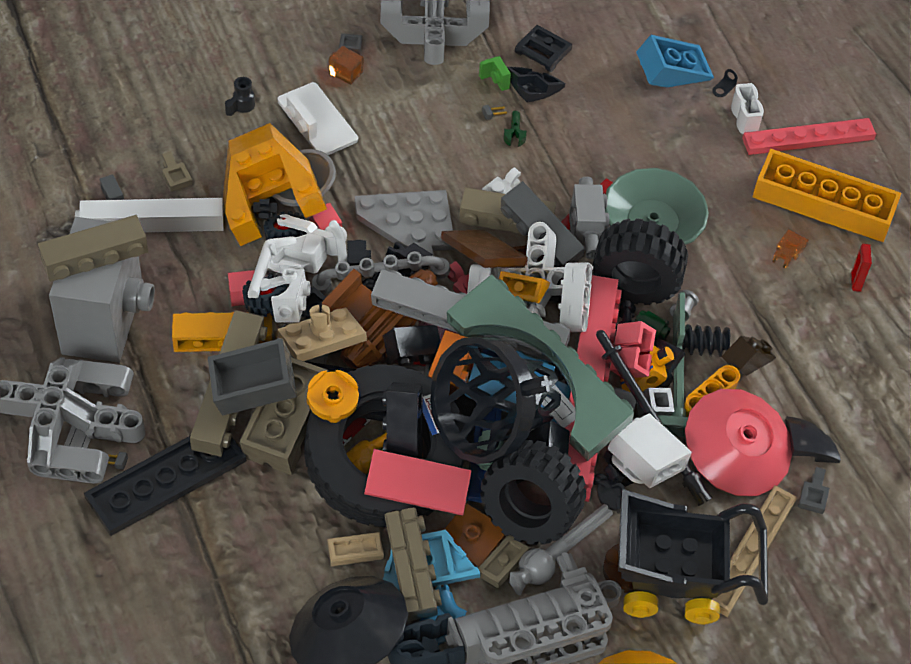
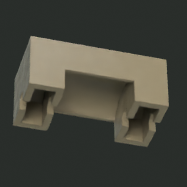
M292 357L297 397L256 407L240 440V445L243 453L246 455V459L261 465L268 463L273 469L289 475L293 474L302 454L300 446L306 435L307 424L311 414V409L306 401L309 382L319 372L326 371V369Z

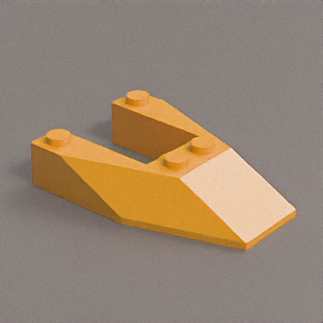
M271 123L228 141L223 199L230 229L240 247L262 237L251 206L253 202H259L260 199L269 198L292 188L305 218L327 210L309 160Z

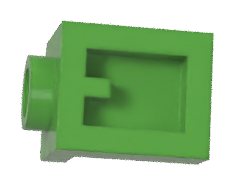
M500 56L480 62L479 77L481 79L491 77L493 82L498 84L501 91L510 89L511 73Z

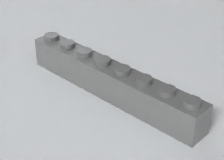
M381 269L371 293V299L374 306L457 332L447 322V311L467 294L449 291L441 285L433 286L419 278L411 279L402 276L394 270L386 271ZM543 321L549 330H554L560 336L561 342L567 347L571 329L566 328V326L560 323L552 324ZM497 335L474 336L497 338L512 346L515 351H520L525 355L554 364L544 353L520 340Z

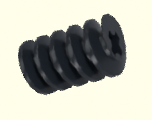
M687 324L685 326L682 350L684 351L685 348H688L689 354L693 355L694 350L698 349L699 355L702 356L704 350L707 349L709 357H712L714 350H717L718 356L721 357L723 352L730 348V328L725 327L723 332H721L720 327L716 326L712 332L711 327L706 325L702 332L700 325H696L694 330H692L691 325Z

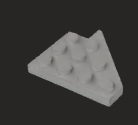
M446 190L355 196L357 220L392 243H401L405 248L415 243L432 254L433 251L455 249L441 239L442 231H453Z

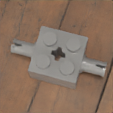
M582 177L579 179V184H574L569 209L570 232L585 247L586 258L594 259L599 237L606 229L605 227L609 226V213H605L607 194H603L602 185H593L591 177Z

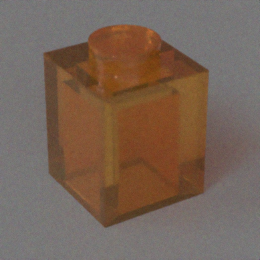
M341 46L329 57V74L350 85L363 73L364 57L344 46Z

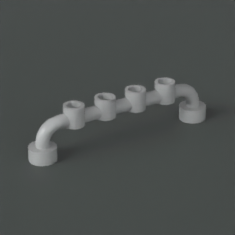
M416 251L409 253L407 259L398 260L394 255H387L383 262L373 263V260L370 258H363L359 265L349 266L346 261H340L336 264L335 268L324 270L315 275L312 279V286L322 294H327L332 288L331 278L338 277V279L343 280L353 269L357 270L364 277H371L374 273L381 272V269L398 271L399 269L410 268L412 271H418L422 266H430L437 279H444L450 273V265L444 258L435 256L422 257Z

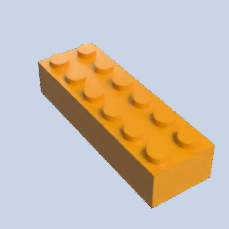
M770 148L758 176L752 198L884 242L902 193Z

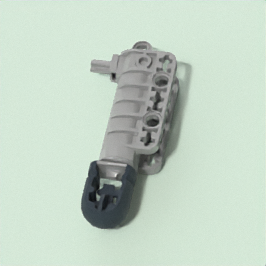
M563 552L561 556L556 558L562 571L560 588L455 619L449 613L437 616L435 621L429 618L405 626L402 638L388 655L390 664H512V662L520 659L525 660L527 664H532V659L535 660V664H570L599 655L606 650L608 642L606 632L611 628L613 619L610 608L618 605L622 590L615 581L606 580L597 583L591 573H587L585 567L577 568L571 553ZM605 589L613 590L616 593V597L607 599L603 596L602 591ZM605 618L604 624H602V621L599 620ZM447 635L445 636V641L448 649L439 652L440 648L436 639ZM595 637L596 640H601L600 644L596 646L595 643H590L591 638ZM574 644L578 651L570 654L564 651L563 646ZM544 652L546 656L551 655L549 660L545 661L544 658H540L541 653Z

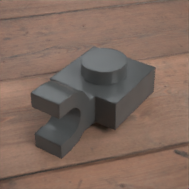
M816 467L811 483L804 481L798 508L820 514L824 513L830 489L822 486L826 469Z

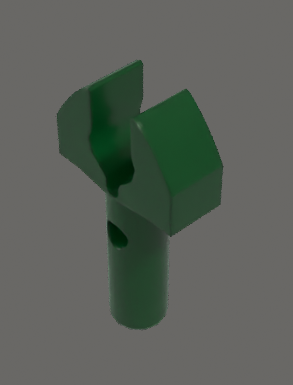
M515 110L511 113V129H504L503 140L508 146H511V138L515 135L519 139L518 147L526 142L527 131L520 130V112Z

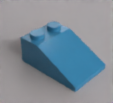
M650 35L636 51L647 81L651 85L667 88L709 81L714 78L700 45Z

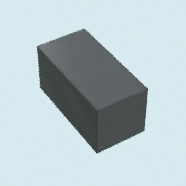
M113 174L99 179L106 200H124L123 193Z

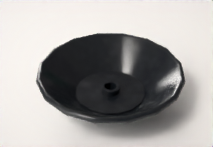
M375 576L349 577L329 584L309 598L296 615L289 635L291 655L298 664H377L391 653L403 636L408 619L405 597L393 583Z

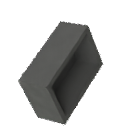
M283 338L208 357L213 402L222 416L297 397L291 355Z

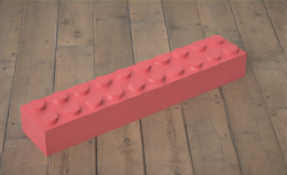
M592 275L588 326L586 332H580L577 354L585 365L589 364L594 368L597 377L602 382H608L611 360L610 358L607 360L602 359V355L606 352L597 339L596 332L598 330L605 331L612 344L614 343L615 327L619 312L618 306L622 290L617 289L618 279ZM570 391L569 401L575 407L573 395ZM575 421L565 427L570 431V435ZM569 444L568 455L571 457L570 461L572 464L576 463L580 469L579 476H583L586 484L584 486L586 489L585 501L589 502L598 453L587 461Z

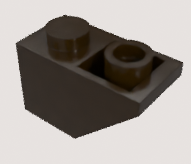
M740 336L721 356L729 365L736 367L741 375L746 376L776 358L771 352L773 348L768 342L763 339L757 340L754 337L749 338L745 336Z

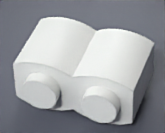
M752 83L737 84L731 104V110L737 118V128L742 135L745 132L759 131L764 113L762 104L757 100V88Z

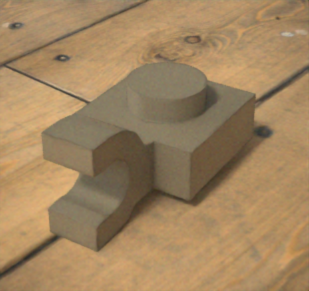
M171 151L162 154L165 161L163 162L165 169H162V176L170 192L191 186L192 178L184 163L176 164Z

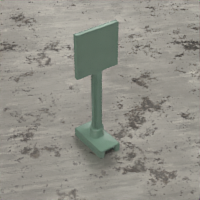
M680 292L673 313V345L682 349L685 337L684 292ZM684 357L673 371V405L675 412L671 416L657 415L664 427L674 436L685 437V427L688 420L686 409H684Z

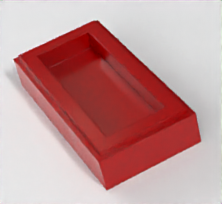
M862 244L852 267L851 286L853 291L861 292L871 267L870 244Z

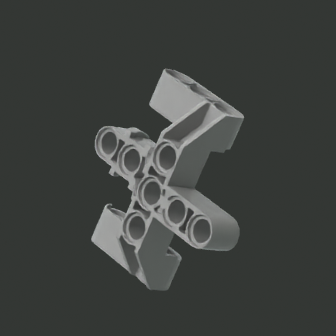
M381 0L380 23L401 44L424 45V61L431 65H438L444 61L445 45L467 46L489 27L490 3L489 0H466L467 18L444 17V7H448L449 0H421L420 6L425 7L424 16H402L403 0Z
M60 357L50 363L43 385L0 380V413L33 417L29 429L27 464L29 470L34 475L98 484L103 481L109 461L108 454L97 449L58 445L57 442L64 421L86 433V436L90 439L137 443L144 438V422L142 415L138 411L129 410L123 404H118L117 407L103 405L100 401L93 404L73 392L79 391V394H84L85 392L103 394L104 397H109V395L126 396L129 393L134 376L133 370L123 365Z

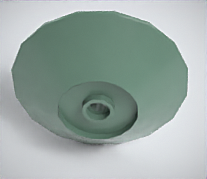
M659 168L635 169L619 176L607 188V208H605V213H609V225L616 222L621 223L625 219L635 221L637 218L647 222L652 220L660 226L662 224L667 226L669 231L676 232L679 239H682L685 245L694 242L706 228L709 211L705 196L693 182L676 172Z

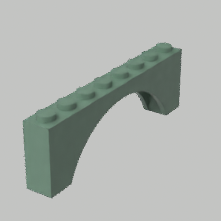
M491 274L447 311V322L462 336L497 335L514 338L535 347L554 362L568 382L575 404V422L569 444L587 461L632 422L634 412L631 404L625 399L621 400L608 382H602L597 377L594 368L589 364L585 365L572 347L567 348L561 342L560 336L554 330H549L537 313H531L526 308L525 302L519 296H514L509 291L508 286L503 280H497Z

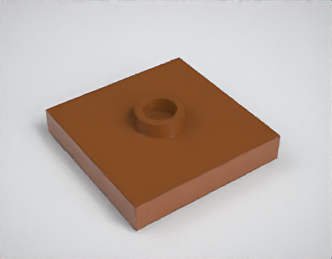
M465 503L463 516L456 514L444 529L477 568L480 567L506 537L501 532L502 529L499 526L495 527L491 522V518Z

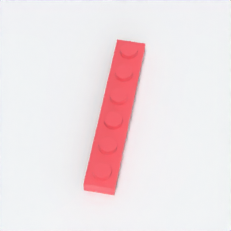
M864 118L745 132L742 139L748 155L769 153L770 148L777 151L870 141L875 139L876 132L870 119Z

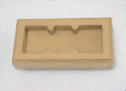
M380 532L327 539L331 566L384 559Z

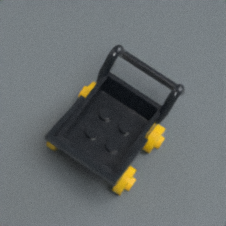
M625 489L621 490L618 572H621V579L632 582L633 591L626 594L623 599V610L625 613L638 618L655 615L658 612L659 600L654 594L670 598H693L685 603V618L696 624H710L720 618V605L712 599L717 598L721 593H727L742 586L753 588L759 604L766 605L768 603L767 526L762 512L757 506L738 504L720 512L717 516L688 513V507L685 505L671 504ZM748 514L751 515L758 532L759 578L752 575H740L730 579V520L740 515Z

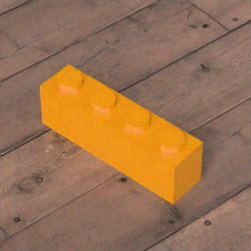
M185 312L173 314L172 341L174 352L221 351L234 312ZM271 313L264 317V326L268 330L265 341H261L260 344L273 341Z

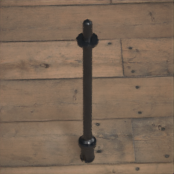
M598 330L596 337L606 352L602 355V359L607 360L610 358L644 414L650 413L662 424L620 357L619 352L622 350V346L614 347L605 331ZM687 464L685 470L681 472L684 481L682 484L684 488L687 487L697 505L701 506L704 504V500L699 493L702 494L706 502L713 497L702 483L700 473L692 471Z

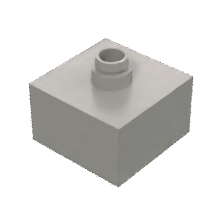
M75 217L70 234L111 221ZM139 256L53 281L49 299L62 355L120 363L134 313H139L140 310L150 311L154 302L155 287L154 284L144 283Z

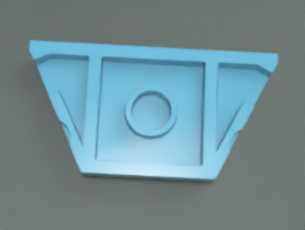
M446 530L421 534L422 540L428 539L431 555L426 556L428 565H434L436 580L431 581L433 587L480 578L479 569L466 557V553L460 546L456 545L454 539ZM391 549L389 560L385 566L383 580L393 583L400 591Z

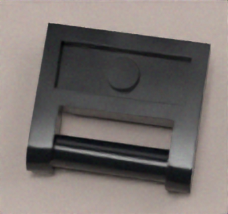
M536 25L516 45L514 51L520 56L525 55L543 65L545 70L552 72L556 65L571 51L572 43ZM530 45L531 47L539 50L540 52L550 56V58L548 59L544 57L543 55L528 48V46Z

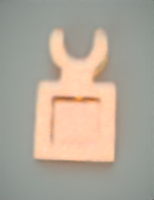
M788 229L777 244V251L774 253L772 262L775 263L777 259H783L785 261L783 268H787L791 258L798 259L809 240Z

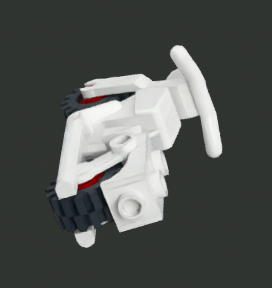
M282 211L280 212L281 215L275 213L273 218L269 216V219L264 222L266 241L263 244L252 281L248 280L242 293L245 308L249 313L264 317L271 313V316L274 315L275 322L299 323L302 311L306 310V297L310 295L311 290L310 281H306L304 271L317 273L325 262L327 254L338 256V262H347L345 243L347 232L336 220H332L325 230H321L313 222L304 219V216L298 212L293 214L292 211H288V214H285Z

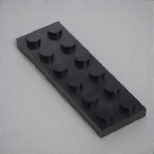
M189 436L84 492V497L109 535L112 536L247 462V459L232 437L229 448H224L222 457L192 450Z

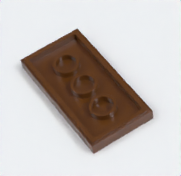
M485 230L442 231L441 239L484 268L527 265V256Z

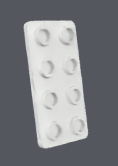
M309 83L278 97L279 105L314 150L330 155L358 142L357 134L316 83Z

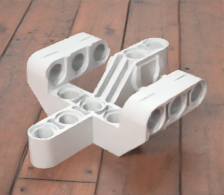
M536 222L529 228L526 251L528 260L525 268H484L479 264H472L469 271L467 294L491 274L498 280L501 271L542 278L550 282L548 290L540 303L524 301L526 308L531 313H537L542 319V317L546 316L544 307L550 297L562 295L561 304L558 307L561 310L560 324L571 329L570 332H586L593 266L589 262L566 263L565 267H554L556 235L544 222ZM546 232L545 237L542 238V239H539V236H540L542 233ZM544 255L543 259L536 263L538 257ZM564 278L561 280V285H557L559 279Z

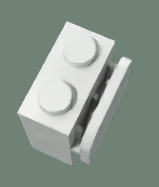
M650 413L632 420L624 430L610 441L608 450L613 454V464L631 481L638 484L644 483L649 488L685 470L692 453Z

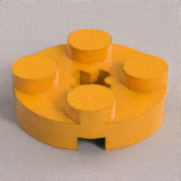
M336 370L335 372L321 371L309 382L307 404L318 417L331 423H337L341 419L350 416L358 405L359 392L357 382L351 375L341 370ZM337 391L338 399H329L327 392L333 393Z

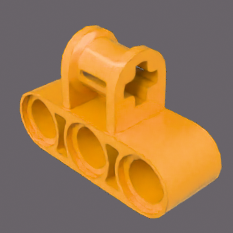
M724 365L686 397L684 403L686 417L689 416L692 407L703 396L719 389H736L740 380L739 370L734 366Z

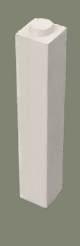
M223 198L80 201V208L75 211V217L111 222L137 214L144 232L224 231Z

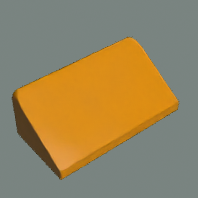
M501 271L499 279L506 283L509 291L514 296H519L523 301L540 303L550 285V282L545 279Z

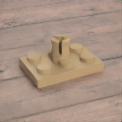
M315 305L309 311L310 319L277 329L279 339L283 338L293 358L301 361L310 360L367 341L365 330L346 307L330 312L328 306L322 305V313H320L319 305Z

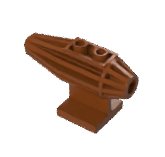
M355 269L322 302V305L329 307L330 312L346 307L366 332L367 341L343 348L341 351V360L346 366L353 369L368 365L372 366L379 362L383 364L387 359L383 335L393 328L413 327L417 319L372 305V291L362 284L361 273ZM420 269L409 277L411 279L419 278L433 286L438 285L436 275L428 269Z

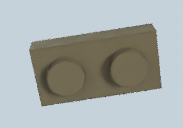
M508 535L478 568L480 578L499 589L510 576V572H514L517 569L520 558L526 551L530 550V547L514 540V537Z

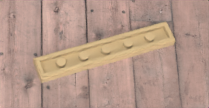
M775 485L760 509L767 526V549L798 498ZM752 522L730 558V579L740 575H753L759 565L758 532L754 522ZM746 586L727 593H721L717 598L712 599L720 605V613L722 615L729 616Z

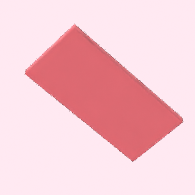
M374 449L364 494L463 516L471 470Z

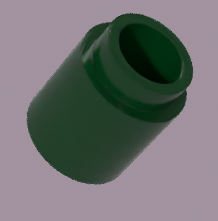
M641 310L634 321H642L655 329V338L663 341L671 330L668 327L669 321L650 311L645 312Z

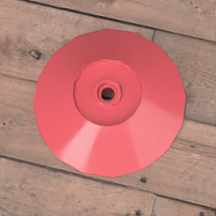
M719 389L703 396L690 410L685 427L686 445L692 452L690 458L697 471L715 488L735 496H759L772 490L774 485L778 486L787 475L792 458L790 434L779 413L761 397L741 389Z

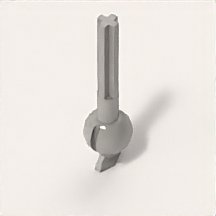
M603 504L546 550L533 548L526 551L520 558L519 571L510 572L509 583L515 593L521 595L525 585L528 583L542 585L548 582L555 573L556 558L561 556L563 552H568L613 515L612 510L608 509V505Z

